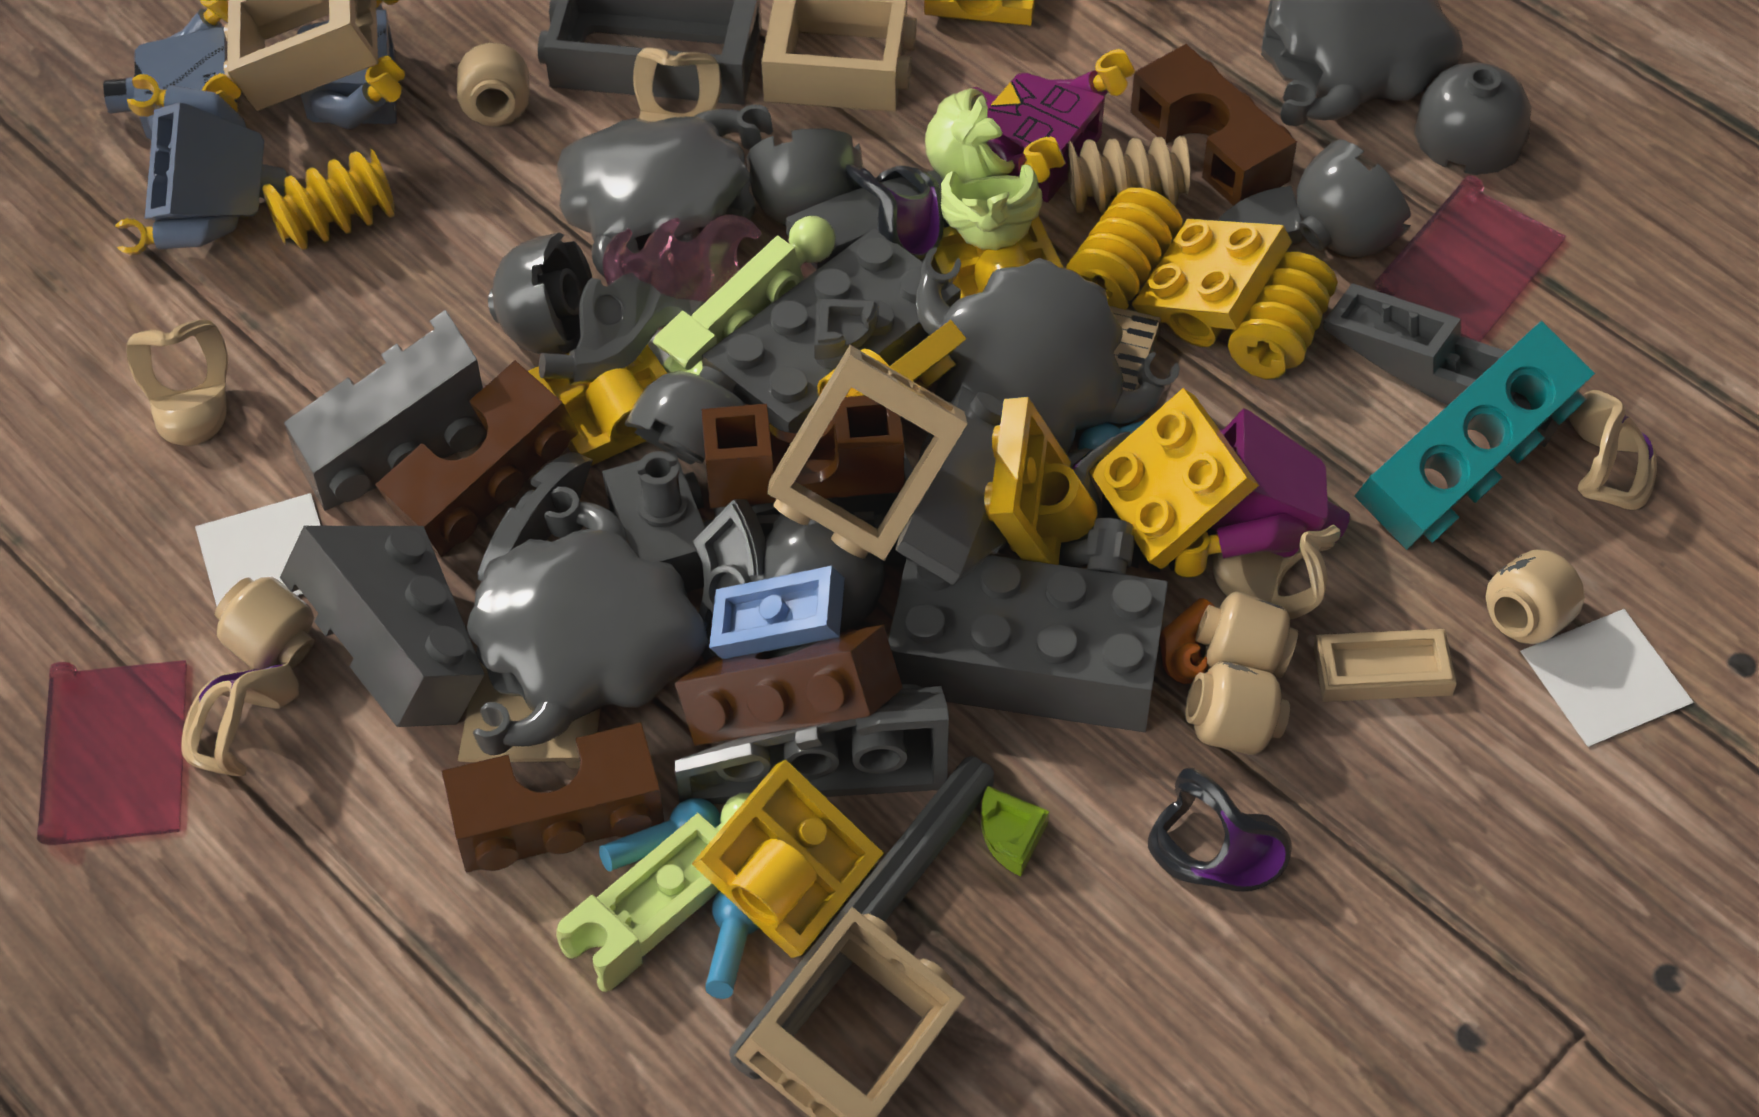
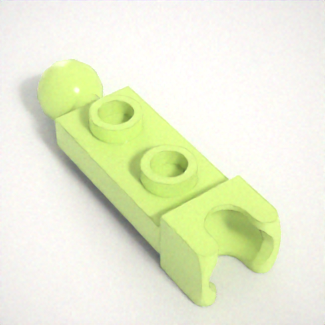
M806 216L796 221L790 229L788 242L777 235L695 311L692 316L685 311H681L653 340L654 345L670 355L663 364L667 373L681 370L699 375L703 368L702 355L803 281L804 278L800 266L805 262H820L827 258L834 249L836 236L834 229L827 220L818 216Z
M739 793L729 798L722 809L720 824L716 828L699 813L695 814L597 898L594 895H590L559 922L556 935L559 946L566 957L573 959L589 948L601 947L593 957V966L598 975L597 984L601 991H611L643 964L642 956L646 955L717 894L719 889L699 872L692 863L751 793Z

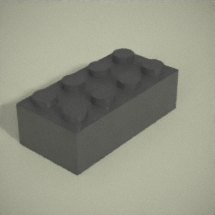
M874 227L702 355V366L713 368L732 378L737 383L732 393L746 405L767 404L768 419L775 428L784 432L798 433L819 397L817 389L819 380L833 371L843 357L841 355L834 358L815 360L814 344L817 299L879 301V316L876 328L870 338L857 349L872 350L891 366L930 336L924 331L919 322L916 309V291L921 280L920 271L923 262L900 245L888 241ZM952 284L947 289L941 290V296L945 303L951 307L960 299L961 290Z
M987 555L980 566L952 585L911 559L906 558L888 641L901 684H914L921 687L941 686L946 702L1146 733L1168 581Z

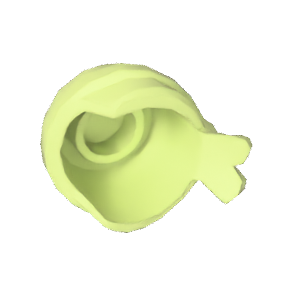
M969 88L945 98L939 104L937 113L928 124L925 135L926 155L932 168L943 180L949 172L953 171L957 173L961 182L964 183L987 176L1008 175L1014 169L1012 160L1006 162L1001 159L987 144L988 140L1000 137L1003 132L992 118H987V100L983 93L977 89Z
M1022 165L1020 176H987L964 183L961 182L957 173L953 171L949 172L941 183V209L944 219L952 228H955L960 233L966 243L980 249L998 250L1002 247L1015 245L1028 233L1032 220L1038 217L1042 205V191L1038 187L1037 175L1029 165Z

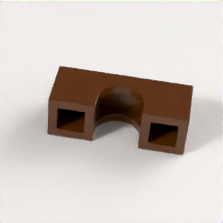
M1184 44L1134 72L1130 112L1157 137L1165 139L1166 144L1185 134L1199 133L1208 135L1202 178L1232 206L1252 195L1279 188L1290 182L1297 141L1284 126L1277 124L1255 105L1248 94L1239 91L1218 72L1210 61L1204 60L1190 46Z
M516 360L469 400L487 431L484 443L475 453L459 460H446L436 456L421 443L375 484L394 513L408 526H424L433 550L441 558L455 545L461 544L470 538L482 520L501 503L514 498L523 487L524 482L546 462L559 457L566 450L570 441L579 433L563 402Z
M866 395L845 397L795 482L823 498L900 492L904 486V438L901 416ZM767 404L702 409L710 508L727 507L734 499H747L750 505L775 503L776 498L768 494L769 480L797 433L784 432L775 428L768 419Z
M884 625L842 632L838 638L817 641L805 649L772 659L769 651L728 659L712 656L675 682L695 746L868 717L903 688Z
M642 722L575 738L580 760L578 773L568 785L553 792H534L523 787L513 774L509 754L441 770L456 840L466 873L480 869L486 871L501 870L511 866L516 860L548 852L552 854L569 853L580 848L584 843L613 836L625 837L665 822L660 789Z

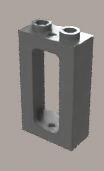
M550 0V27L548 31L542 30L540 32L538 40V60L540 64H546L550 87L636 95L633 82L634 65L638 53L645 48L584 43L586 37L592 33L724 44L722 55L709 54L717 60L721 72L722 86L718 103L745 105L762 31L760 0ZM666 50L670 55L673 56L678 55V53H683L682 51ZM657 63L652 86L653 96L698 101L700 85L696 65L667 66Z

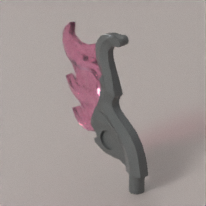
M726 215L708 223L701 233L690 242H681L673 235L680 223L679 218H674L660 225L649 236L644 248L638 253H632L626 246L633 234L630 228L617 234L607 245L603 256V273L607 286H603L600 279L591 278L583 290L579 303L581 338L577 349L572 350L569 355L542 353L539 359L540 377L569 379L570 385L593 382L598 376L616 368L624 369L637 359L658 328L666 326L681 311H685L692 316L695 311L740 271L737 263L738 244L743 237L757 239L762 232L753 222L745 217Z

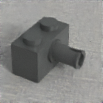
M662 451L651 452L640 461L602 471L608 510L621 521L626 531L627 543L636 556L640 559L671 564L684 579L687 592L704 587L703 563L693 540L713 520L702 521L698 509L704 508V503L695 473H683L675 451L668 453Z

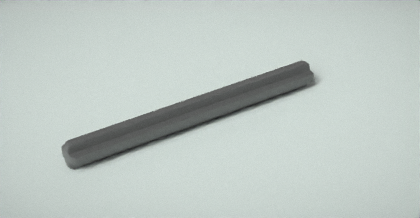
M969 756L961 761L730 1048V1062L738 1071L754 1080L761 1078L760 1075L737 1058L735 1054L852 907L862 915L871 914L884 922L888 919L983 799L987 786L992 787L994 785L993 777L995 772L989 764L982 762L976 756ZM839 952L781 1027L794 1037L853 961Z

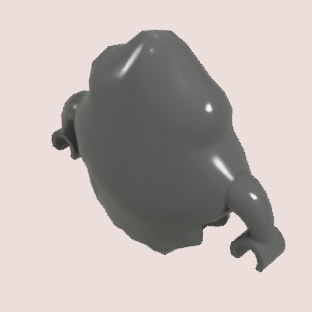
M1270 0L1263 31L1261 56L1274 67L1284 81L1290 82L1283 95L1284 104L1280 112L1282 122L1289 126H1300L1308 118L1324 121L1346 117L1354 112L1358 105L1375 98L1408 101L1418 97L1428 84L1432 83L1443 71L1458 64L1463 56V44L1459 30L1443 13L1438 0Z
M749 105L740 111L714 109L698 113L694 117H672L659 121H646L639 118L622 120L606 129L580 138L562 149L556 172L561 185L559 207L569 225L592 235L594 241L591 248L592 262L606 280L613 283L621 276L633 273L640 281L656 285L658 279L654 264L666 263L677 267H684L721 257L728 251L730 245L741 236L744 226L751 220L756 210L754 197L749 192L750 176L744 164L745 156L743 149L738 143L722 137L733 132L739 133L741 144L750 151V148L762 140L760 132L768 135L773 133L771 115L766 107L762 105Z
M937 248L930 249L925 256L920 271L921 280L916 291V309L919 322L924 331L931 335L949 320H952L967 338L949 355L956 365L942 376L934 392L935 395L949 403L961 386L976 395L979 392L990 394L1002 403L1004 399L1029 397L1066 455H1068L1073 446L1076 432L1104 423H1130L1145 416L1156 406L1163 392L1172 385L1179 375L1180 367L1178 363H1175L1166 379H1158L1153 376L1150 371V363L1155 357V352L1147 356L1138 368L1137 380L1141 387L1132 391L1123 390L1124 379L1114 351L1121 342L1123 330L1108 305L1106 289L1094 282L1086 281L1075 271L1059 268L1054 263L1042 258H1037L1021 267L997 269L991 274L983 292L965 296L957 300L950 307L943 300L941 290L947 289L954 283L960 271L961 261L957 258L951 272L940 274L931 266Z
M557 487L551 493L554 507L562 513L547 511L544 514L548 529L554 536L560 539L554 542L529 539L507 554L489 561L484 571V579L475 593V606L470 613L467 630L472 641L478 646L476 655L484 667L487 668L489 679L494 689L502 694L522 696L532 711L525 719L512 721L508 710L502 704L487 702L481 707L480 712L485 723L492 727H498L492 731L481 729L473 731L477 745L484 753L489 755L503 754L512 746L527 747L555 739L565 732L573 721L606 705L638 708L652 701L667 683L695 666L708 644L707 624L689 601L686 583L671 564L638 558L627 543L626 531L621 521L611 511L600 505L579 501L577 493L567 487Z

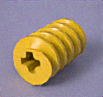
M371 149V164L360 152H352L349 155V172L338 160L333 159L327 164L328 180L317 169L313 167L307 169L306 188L295 177L291 175L285 177L284 196H281L271 184L263 185L264 198L285 246L286 239L291 238L302 251L308 249L307 231L312 229L324 243L330 241L329 223L333 221L336 222L345 234H349L352 232L351 215L357 213L365 224L370 226L373 224L372 207L378 205L389 218L395 216L391 188L373 149Z
M1128 188L1119 192L1111 202L1110 207L1101 216L1100 221L1091 230L1089 237L1084 240L1078 248V252L1068 262L1066 269L1075 271L1086 281L1094 282L1106 289L1109 306L1126 310L1129 306L1128 301L1138 294L1140 285H1143L1149 278L1151 270L1157 266L1161 260V255L1167 251L1172 243V239L1176 237L1182 228L1183 220L1178 209L1164 196L1145 188Z
M1286 252L1239 328L1233 330L1230 335L1228 349L1234 361L1251 375L1265 380L1279 378L1286 372V369L1300 365L1305 359L1307 347L1312 344L1315 330L1321 324L1322 315L1329 307L1330 297L1335 294L1338 284L1335 272L1324 261L1313 255L1302 252Z

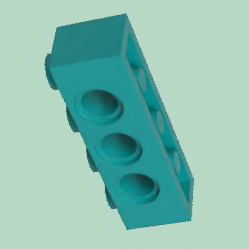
M1541 320L1376 470L1354 497L1406 550L1423 535L1433 543L1460 518L1452 509L1466 495L1474 503L1478 502L1503 478L1495 470L1498 465L1508 456L1517 464L1520 463L1545 439L1537 430L1550 417L1558 425H1561L1587 400L1579 390L1595 373ZM1511 392H1517L1526 397L1531 405V410L1518 406L1512 399ZM1468 430H1474L1484 435L1490 449H1484L1475 445L1468 435ZM1425 469H1433L1441 473L1447 482L1448 489L1438 488L1431 484L1425 475Z

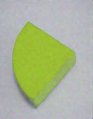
M987 786L981 811V828L985 843L1001 865L1021 877L1048 825L1049 811Z

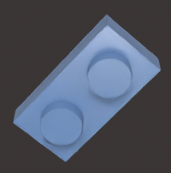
M827 566L716 589L709 648L722 659H728L840 637L845 578L833 566Z

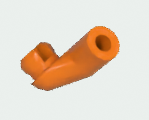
M1199 598L1160 633L1159 646L1163 669L1168 676L1179 683H1192L1199 672L1205 673L1207 670V658H1202L1201 646L1195 641L1200 621L1207 606H1214L1207 599Z

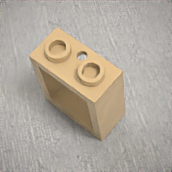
M228 0V24L224 26L228 50L227 61L223 64L224 73L241 89L256 111L378 64L376 0ZM329 15V23L265 48V40Z
M774 0L762 57L764 102L896 112L899 89L908 90L910 85L911 56H905L904 53L905 50L914 51L916 45L917 17H907V0ZM799 32L886 39L883 60L795 54Z
M849 345L769 480L768 494L776 498L773 506L780 513L799 524L807 526L812 519L834 532L831 537L832 541L856 557L864 559L870 552L878 558L885 560L967 426L965 412L852 345ZM851 387L934 435L878 529L795 482Z
M852 907L735 1056L810 1117H877L965 997L953 988L951 977L940 966L927 959L918 960L898 944L895 932L884 921L871 914L862 915ZM839 952L843 953L922 1017L865 1094L781 1027Z

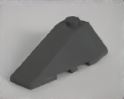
M961 386L950 403L965 412L968 424L899 535L896 551L952 585L980 566L991 552L996 554L1002 550L1008 542L996 524L989 520L984 506L985 487L987 483L993 482L995 467L992 434L995 426L1001 423L1003 403L990 394L979 392L976 395ZM931 433L928 434L922 443L918 462L934 437Z
M914 684L902 685L903 688L868 717L738 738L675 760L679 803L690 798H701L712 804H726L729 798L739 793H752L772 768L785 759L825 797L939 790L947 780L949 716L942 687H921Z

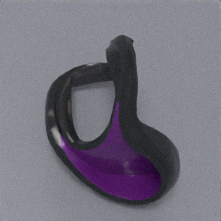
M846 165L845 174L853 183L855 190L864 188L880 200L877 230L888 241L900 245L922 262L930 249L935 247L938 249L942 241L944 226L941 194L937 180L929 173L910 166L892 167L883 171L875 178L869 170L862 166ZM905 177L919 189L920 195H900L880 182Z
M1192 767L1183 769L1175 782L1174 790L1177 795V801L1171 803L1160 814L1148 837V848L1156 862L1170 875L1179 880L1232 891L1248 892L1258 890L1279 878L1287 868L1292 852L1291 838L1283 826L1268 815L1242 813L1226 791L1205 773ZM1195 798L1205 802L1216 811L1224 828L1225 835L1222 848L1217 856L1208 862L1196 860L1188 855L1167 833L1190 809Z

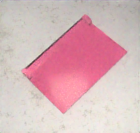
M1468 175L1386 270L1375 280V288L1378 292L1461 318V336L1481 342L1564 242L1566 235L1483 194V182L1476 176Z
M186 660L78 671L73 664L68 662H56L50 666L37 841L44 845H61L180 832L183 777L181 742L185 724Z

